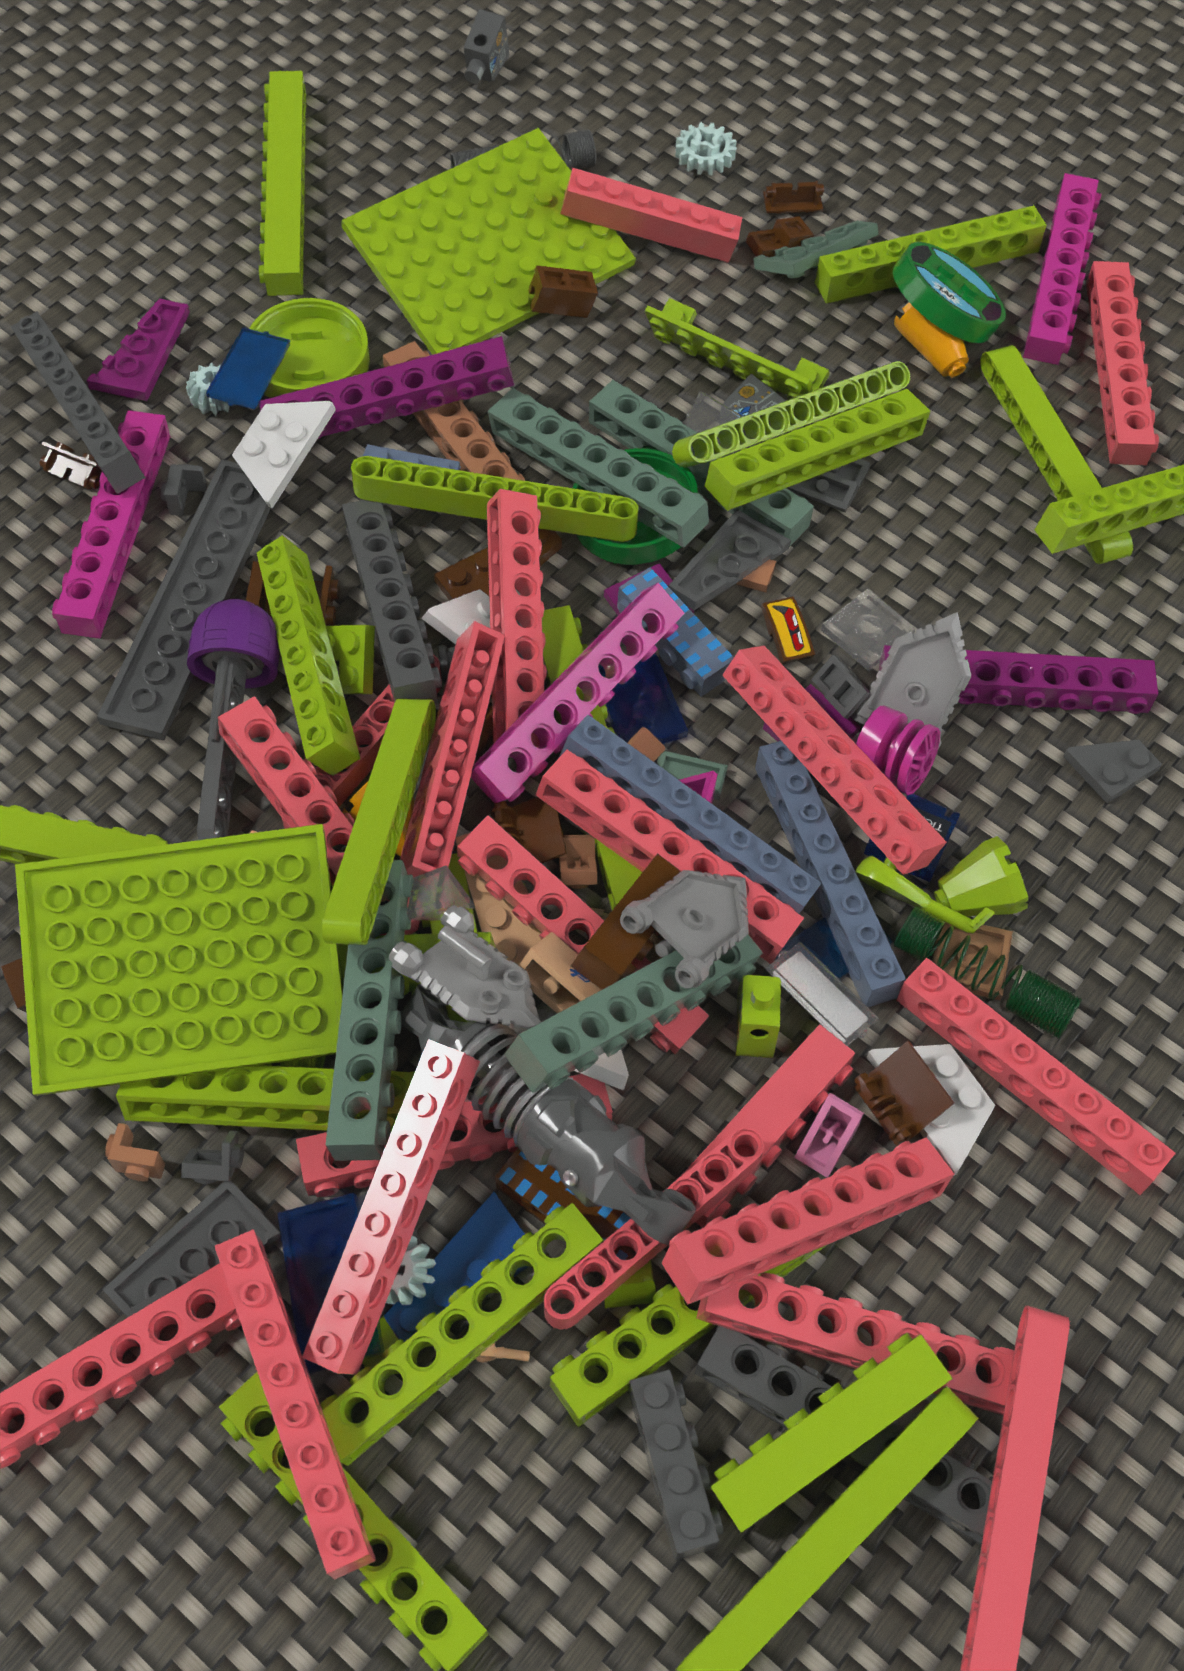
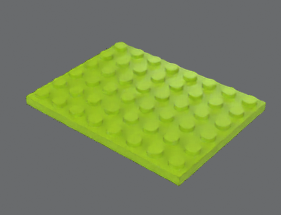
M539 128L343 219L341 226L432 355L485 341L537 315L538 312H532L531 310L534 294H529V286L534 276L536 265L592 272L595 284H598L633 266L636 257L614 229L560 214L571 170Z
M323 824L15 864L33 1095L40 1096L336 1054L343 986L338 944L325 943L322 935L323 916L331 894Z

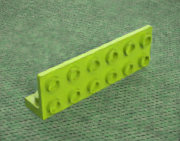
M671 298L668 299L662 311L648 305L644 311L649 325L654 332V337L665 344L673 342L680 345L681 350L691 356H696L697 354L704 356L715 367L722 368L726 366L732 369L733 373L741 379L745 380L752 374L774 392L778 390L787 394L788 399L822 388L830 375L829 369L804 358H801L795 371H792L691 325L697 315L696 310Z

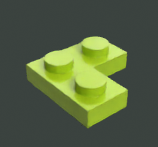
M326 626L335 661H340L339 678L343 694H373L375 626Z

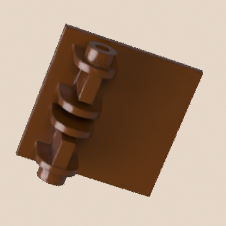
M535 797L514 807L508 806L506 801L493 804V809L491 810L492 819L540 863L543 864L567 854L559 812L543 800Z
M910 1041L904 1043L869 1074L864 1072L854 1079L856 1083L854 1086L855 1090L896 1147L905 1141H910L955 1104Z

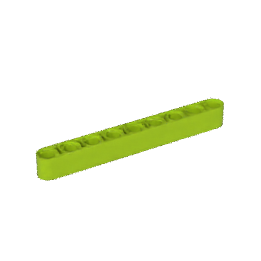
M1011 345L984 352L981 356L982 372L1057 500L1101 489L1102 487L1018 349ZM1128 531L1084 544L1097 564L1128 557L1133 552V541Z
M903 362L889 363L687 436L674 444L672 450L673 458L679 466L684 468L706 463L904 389L910 382V371ZM691 446H692L693 449H694V453H695L694 455H693V453H692V451H691Z
M373 456L358 457L351 464L353 490L355 495L363 500L487 520V502L499 489H505L537 496V509L541 512L538 528L615 541L631 540L637 533L638 505L633 499L628 497Z
M396 699L324 912L322 935L324 942L327 944L366 945L369 941L434 730L436 708L432 699Z
M946 1385L686 1656L675 1670L741 1671L978 1420V1417Z

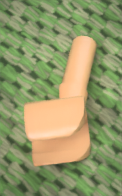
M494 1343L482 1352L476 1360L478 1362H489L496 1358H506L529 1362L530 1351L495 1347Z

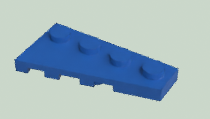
M495 1192L490 1195L434 1259L437 1264L433 1268L427 1269V1275H432L435 1281L432 1284L423 1282L422 1285L426 1296L419 1298L413 1295V1301L410 1305H402L398 1300L384 1315L398 1340L403 1339L404 1342L417 1332L415 1327L424 1317L432 1312L438 1315L450 1305L448 1299L454 1292L465 1285H468L469 1288L482 1278L480 1273L489 1263L498 1258L503 1261L514 1251L512 1247L515 1242L525 1235ZM529 1266L520 1267L515 1272L514 1277Z

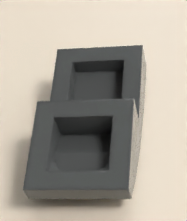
M834 654L811 679L825 694L824 697L846 719L870 695L868 689L854 672Z

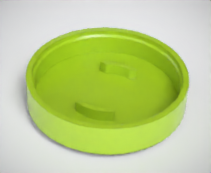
M300 298L282 302L267 309L258 316L247 331L249 335L288 345L263 391V394L269 398L366 373L369 368L368 338L363 323L351 310L333 301L319 298Z

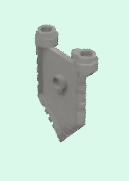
M958 612L935 621L936 624L934 625L932 623L926 625L925 629L921 627L916 630V633L910 632L894 640L888 652L887 660L883 661L882 669L876 675V681H873L870 686V695L851 715L854 720L865 725L873 711L879 706L886 705L905 713L908 718V724L914 719H919L923 721L924 725L931 724L938 727L941 734L943 724L947 723L949 713L952 714L953 706L958 703L961 691L965 690L971 679L968 659L965 660V656H967L966 649L963 650V646H965L964 639L960 638L963 634Z
M683 870L673 878V881H668L665 886L658 889V892L652 893L650 895L651 898L647 897L644 900L633 901L627 905L621 913V925L627 932L632 934L643 933L652 925L665 938L656 945V953L660 957H664L676 949L684 957L676 967V981L684 988H697L708 977L713 961H717L721 955L728 952V949L735 946V942H740L749 934L748 909L746 908V878L723 875L722 877L720 874L712 875L706 872Z
M453 905L446 910L441 919V924L445 927L438 934V939L441 941L422 954V951L411 943L406 944L402 941L395 945L389 954V961L392 962V967L396 971L415 980L417 983L421 982L422 987L431 990L430 993L440 998L446 1005H451L453 1007L452 1010L465 1020L483 1023L489 1021L491 1024L501 1022L502 1025L507 1026L513 1023L515 1027L532 1028L541 1023L537 1008L535 1007L533 992L530 989L531 983L528 972L514 961L507 960L508 957L505 954L499 952L494 946L488 945L486 940L481 937L478 938V935L474 932L473 914L461 906L458 908Z

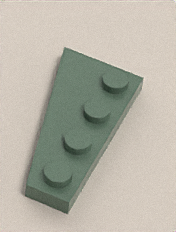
M854 221L826 231L825 237L818 236L801 240V246L792 248L785 246L776 249V256L768 258L765 255L754 257L755 269L786 274L788 278L801 277L805 274L806 270L818 267L820 256L866 245L868 243L867 240L879 235L878 225L872 222Z

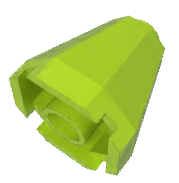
M998 836L981 843L938 880L939 890L934 891L937 902L964 916H977L985 907L994 911V915L1015 914L1028 909V904L1026 903L1028 901V894L1016 862L1011 863L1008 859H1005L1004 856L1010 855L1011 852Z

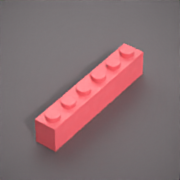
M573 167L560 213L728 263L737 245L742 217Z
M819 1024L686 1169L685 1172L739 1128L748 1127L755 1129L764 1140L765 1146L757 1169L696 1221L702 1228L711 1220L721 1216L725 1217L732 1208L729 1201L737 1192L743 1196L757 1180L754 1173L762 1165H765L767 1168L772 1165L782 1152V1149L779 1147L780 1144L787 1137L791 1140L795 1139L807 1123L803 1120L811 1110L818 1113L829 1095L827 1092L835 1083L838 1086H842L853 1073L854 1068L851 1067L855 1052ZM739 1145L735 1147L736 1152L740 1156L751 1157L754 1155V1151L749 1146ZM715 1169L705 1173L707 1178L713 1182H722L726 1179L722 1172ZM684 1194V1196L687 1197L695 1206L696 1202L694 1198Z

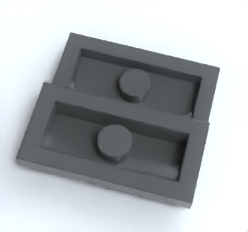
M859 459L787 487V489L846 512L870 469V462Z

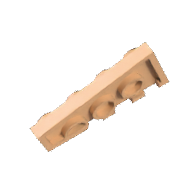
M470 833L456 837L455 840H456L457 846H458ZM493 856L487 860L488 866L495 870L502 869L507 865L506 860L501 856ZM465 871L481 931L491 932L496 949L508 957L507 960H512L519 965L528 951L541 941L539 937L541 932L533 924L530 923L526 926L519 921L512 913L514 907L504 898L501 901L494 898L485 888L487 883L477 873L471 876ZM522 880L515 883L514 889L518 893L523 895L530 894Z

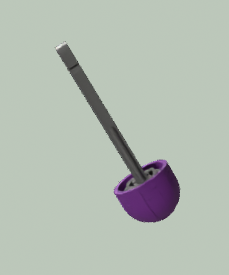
M240 599L219 601L206 608L197 618L189 640L188 669L201 680L215 684L197 825L198 840L226 837L229 830L237 757L219 734L218 716L243 703L245 688L265 686L275 680L278 672L280 650L274 621L259 606Z

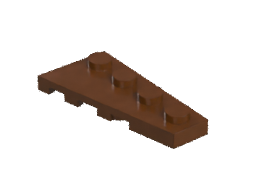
M538 528V537L542 542V551L539 557L541 566L562 548V539L553 530ZM488 547L434 574L435 583L449 601L479 589L489 596Z

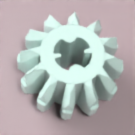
M212 362L209 367L199 365L198 372H190V378L186 386L187 393L193 407L199 408L203 414L212 411L216 416L220 410L228 413L229 406H237V404L209 397L226 367L224 363L218 367H215Z
M415 1236L411 1237L401 1262V1266H405V1272L403 1275L397 1273L386 1301L387 1304L394 1305L399 1300L402 1305H410L413 1301V1295L419 1298L426 1296L422 1285L423 1282L432 1284L435 1281L432 1275H427V1269L433 1268L437 1263L434 1259L425 1258L430 1248L427 1244L421 1243L417 1245V1238Z

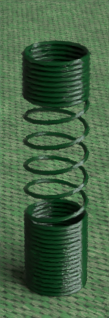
M917 906L912 910L894 942V947L901 949V951L904 950V953L907 952V955L910 954V956L923 962L935 952L947 936L937 962V966L940 967L954 927L953 925L950 926L935 944L945 925V921L938 919V917L935 918V915L932 916V914L925 912V910ZM968 935L940 968L942 970L945 969L964 946L954 973V979L959 981L982 954L971 984V990L975 991L1000 962L988 995L989 1001L994 1000L999 995L998 992H995L992 996L1005 963V954L995 961L979 981V984L975 986L988 951V945H984L969 965L958 976L971 941V937ZM1019 964L1001 987L1003 990L1018 971L1006 1003V1011L1013 1012V1014L1023 1018L1026 1022L1033 1023V1026L1036 1025L1040 1030L1043 1029V1032L1046 1031V1033H1050L1053 1037L1060 1039L1078 1009L1082 998L1078 997V995L1075 996V993L1068 992V989L1065 990V988H1061V986L1054 982L1051 983V980L1048 981L1047 978L1041 977V974L1038 975V973H1034L1031 969L1027 970L1017 987L1023 971V965Z

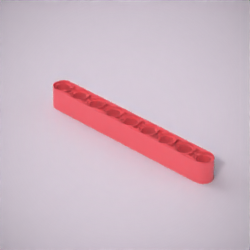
M1025 1306L1018 1326L960 1671H1016L1070 1327L1069 1317L1031 1306Z

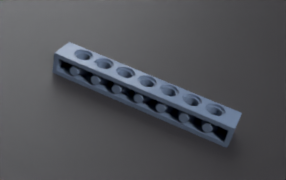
M587 715L567 737L560 756L568 749L576 756L582 757L590 766L604 776L613 779L618 786L635 798L644 801L649 808L663 818L672 821L677 828L691 838L703 843L708 850L722 860L731 863L736 870L753 882L762 885L767 892L781 902L790 905L798 914H800L821 885V882L591 716Z
M782 741L759 747L755 767L756 772L800 868L821 882L813 896L864 1008L896 999L906 978L807 768Z

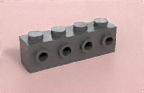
M670 1370L630 1380L628 1393L674 1561L716 1549L719 1543L718 1535L724 1533L722 1521L717 1507L710 1508L705 1491L711 1490L710 1480L705 1465H697L693 1448L699 1446L692 1421L685 1423L681 1406L686 1405V1398L681 1381H673Z

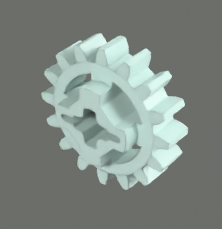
M701 122L697 128L689 125L688 131L681 130L680 137L676 138L675 157L679 158L680 166L687 164V171L697 169L698 175H701L703 171H707L709 175H712L713 170L722 173L724 166L730 168L732 161H735L736 140L732 139L731 132L724 133L725 127L714 128V123H711L709 127H705Z

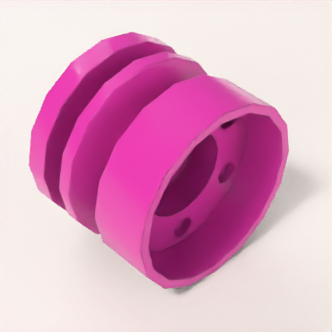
M883 705L873 711L859 734L856 745L901 793L911 795L921 786L933 765L940 743V730L931 724L924 725L923 721L919 719H914L908 724V718L905 713Z

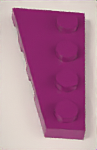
M158 299L137 323L138 329L133 334L124 337L120 342L121 348L114 356L108 355L102 362L103 368L97 375L92 373L86 380L89 389L148 401L190 314L188 304Z

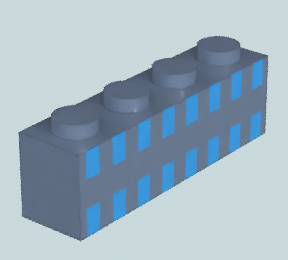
M649 567L619 587L617 608L621 613L644 589L656 583H659L685 614L676 622L679 626L678 629L667 639L663 640L661 638L655 646L658 648L662 660L667 665H672L680 673L683 683L688 688L694 689L702 697L726 680L722 675L734 657ZM642 620V626L644 630L648 632V626L645 623V621Z

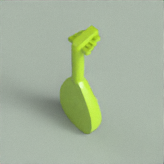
M869 856L860 863L855 871L858 878L866 884L915 907L918 906L925 910V912L932 914V916L935 915L938 919L966 933L973 934L995 913L985 907L972 920L931 899L926 892L897 873V868L887 857L883 863L877 858Z

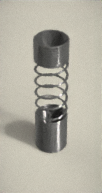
M589 129L565 133L562 146L556 136L552 135L550 137V144L552 138H555L562 154V160L571 171L572 167L576 169L595 167L596 149L593 135ZM491 145L468 149V151L451 152V168L498 146Z

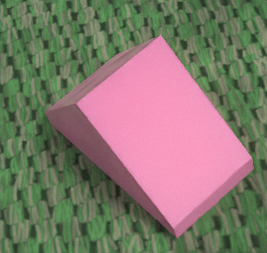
M829 1093L794 1158L828 1178L855 1135L864 1113Z

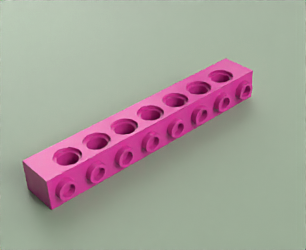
M1064 174L1056 201L1023 358L1058 365L1062 353L1068 354L1073 336L1068 335V332H1073L1077 314H1072V311H1077L1081 298V293H1076V290L1081 291L1085 278V273L1080 272V270H1085L1089 252H1085V250H1089L1093 238V232H1089V230H1093L1097 218V213L1092 211H1097L1101 198V193L1096 192L1099 180Z
M128 410L124 422H121L118 426V435L128 448L145 478L117 494L102 471L98 494L93 496L91 500V513L88 521H84L82 524L79 546L73 549L72 565L69 573H65L63 576L60 598L54 601L52 608L53 618L56 619L63 634L101 638L171 437L165 415Z
M659 583L644 589L474 763L471 778L494 803L507 799L511 802L516 799L525 789L523 783L530 775L533 778L547 767L548 762L546 759L552 752L557 754L563 749L568 735L587 715L593 718L590 712L597 705L599 707L605 705L615 695L612 689L618 683L624 684L636 673L634 666L640 660L642 662L646 661L657 651L658 648L655 644L661 638L663 640L667 639L678 629L679 626L676 622L685 613ZM642 620L647 624L648 632L644 630ZM620 642L626 646L627 655L621 650ZM599 664L605 669V678L599 672ZM577 687L583 691V701L577 696ZM554 710L561 714V724L555 720ZM532 733L536 734L539 738L538 748L531 741ZM509 756L516 761V772H513L508 766Z

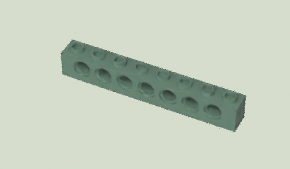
M614 380L589 401V423L629 449H654L673 456V446L678 440L697 433L684 425L679 419L668 415L657 408L652 402L646 401L633 393L628 387H624ZM691 446V451H692V453H693V455H694V454H695V453H694V449H693V447ZM714 460L688 467L696 480L698 493L725 509L705 488L710 462ZM785 488L728 510V512L733 514L738 509L791 540V546L810 526L814 505Z
M512 388L488 410L492 432L588 491L633 499L638 505V521L683 548L709 523L707 501L700 494L692 493L685 489L676 480L661 475L650 465L637 461L626 451L613 447L602 437L589 433L578 423L569 421L560 416L554 409L546 408L536 402L530 395H524Z
M393 860L380 904L384 901L389 902L379 905L368 943L366 945L348 944L326 1136V1147L335 1161L381 1160L384 1145L387 1144L391 1134V1125L387 1121L388 1107H393L395 1099L394 1085L390 1083L391 1070H396L398 1066L397 1047L394 1046L395 1034H400L401 1013L397 1010L398 999L404 998L405 982L403 975L392 967V962L389 961V954L399 942L403 941L407 944L404 941L405 930H410L411 912L410 908L407 907L408 897H413L414 878L412 874L407 873L403 860ZM387 933L384 937L375 939L378 935ZM384 967L377 973H371L376 968ZM380 1002L378 1006L367 1009L370 1004ZM377 1037L371 1044L363 1045L368 1038ZM374 1073L367 1081H359L363 1075ZM370 1110L366 1117L355 1119V1116L360 1111Z
M747 935L740 942H735V946L728 949V952L721 955L717 961H713L708 977L697 988H684L679 985L675 978L676 967L684 957L675 950L522 1032L516 1037L504 1056L532 1093L545 1086L552 1090L562 1084L573 1070L577 1069L579 1073L586 1071L598 1061V1056L603 1053L608 1057L614 1055L626 1045V1040L632 1037L635 1041L642 1039L654 1028V1024L660 1022L664 1026L675 1019L684 1007L690 1011L706 999L707 994L711 993L713 996H717L730 986L732 980L736 979L738 982H741L743 975H751L756 970L753 964L763 952L752 938Z

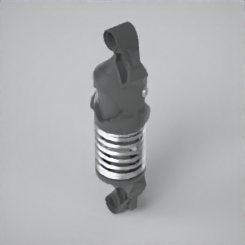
M421 984L417 985L401 1011V1025L419 1037L423 1052L428 1040L461 1051L480 1061L469 1090L474 1087L476 1088L472 1095L467 1094L465 1102H472L473 1110L482 1111L484 1119L493 1120L495 1129H504L506 1138H514L515 1146L524 1153L530 1164L551 1165L557 1170L564 1185L586 1207L605 1206L622 1210L651 1238L669 1246L670 1240L684 1230L696 1212V1207L687 1197L675 1190L665 1189L662 1192L652 1188L645 1163L644 1136L633 1127L624 1124L616 1125L606 1116V1107L601 1098L590 1093L571 1077H568L562 1084L552 1090L545 1086L532 1093L504 1056L509 1044L511 1046L517 1037L513 1029H510L507 1025H502L501 1022L491 1024L489 1021L483 1023L451 1020L447 1014L446 1004L440 998L430 993L431 990L425 989ZM489 1092L485 1099V1102L483 1104H479V1099ZM497 1103L495 1112L489 1113L490 1107Z

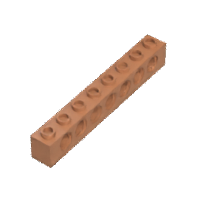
M414 341L384 354L383 364L385 368L430 355L427 351H422ZM463 399L444 404L440 407L413 412L415 418L445 458L460 462L461 471L526 481L522 474H517L514 471L506 453H501L495 446L492 435L488 431L484 432L476 414L473 411H468L463 403Z

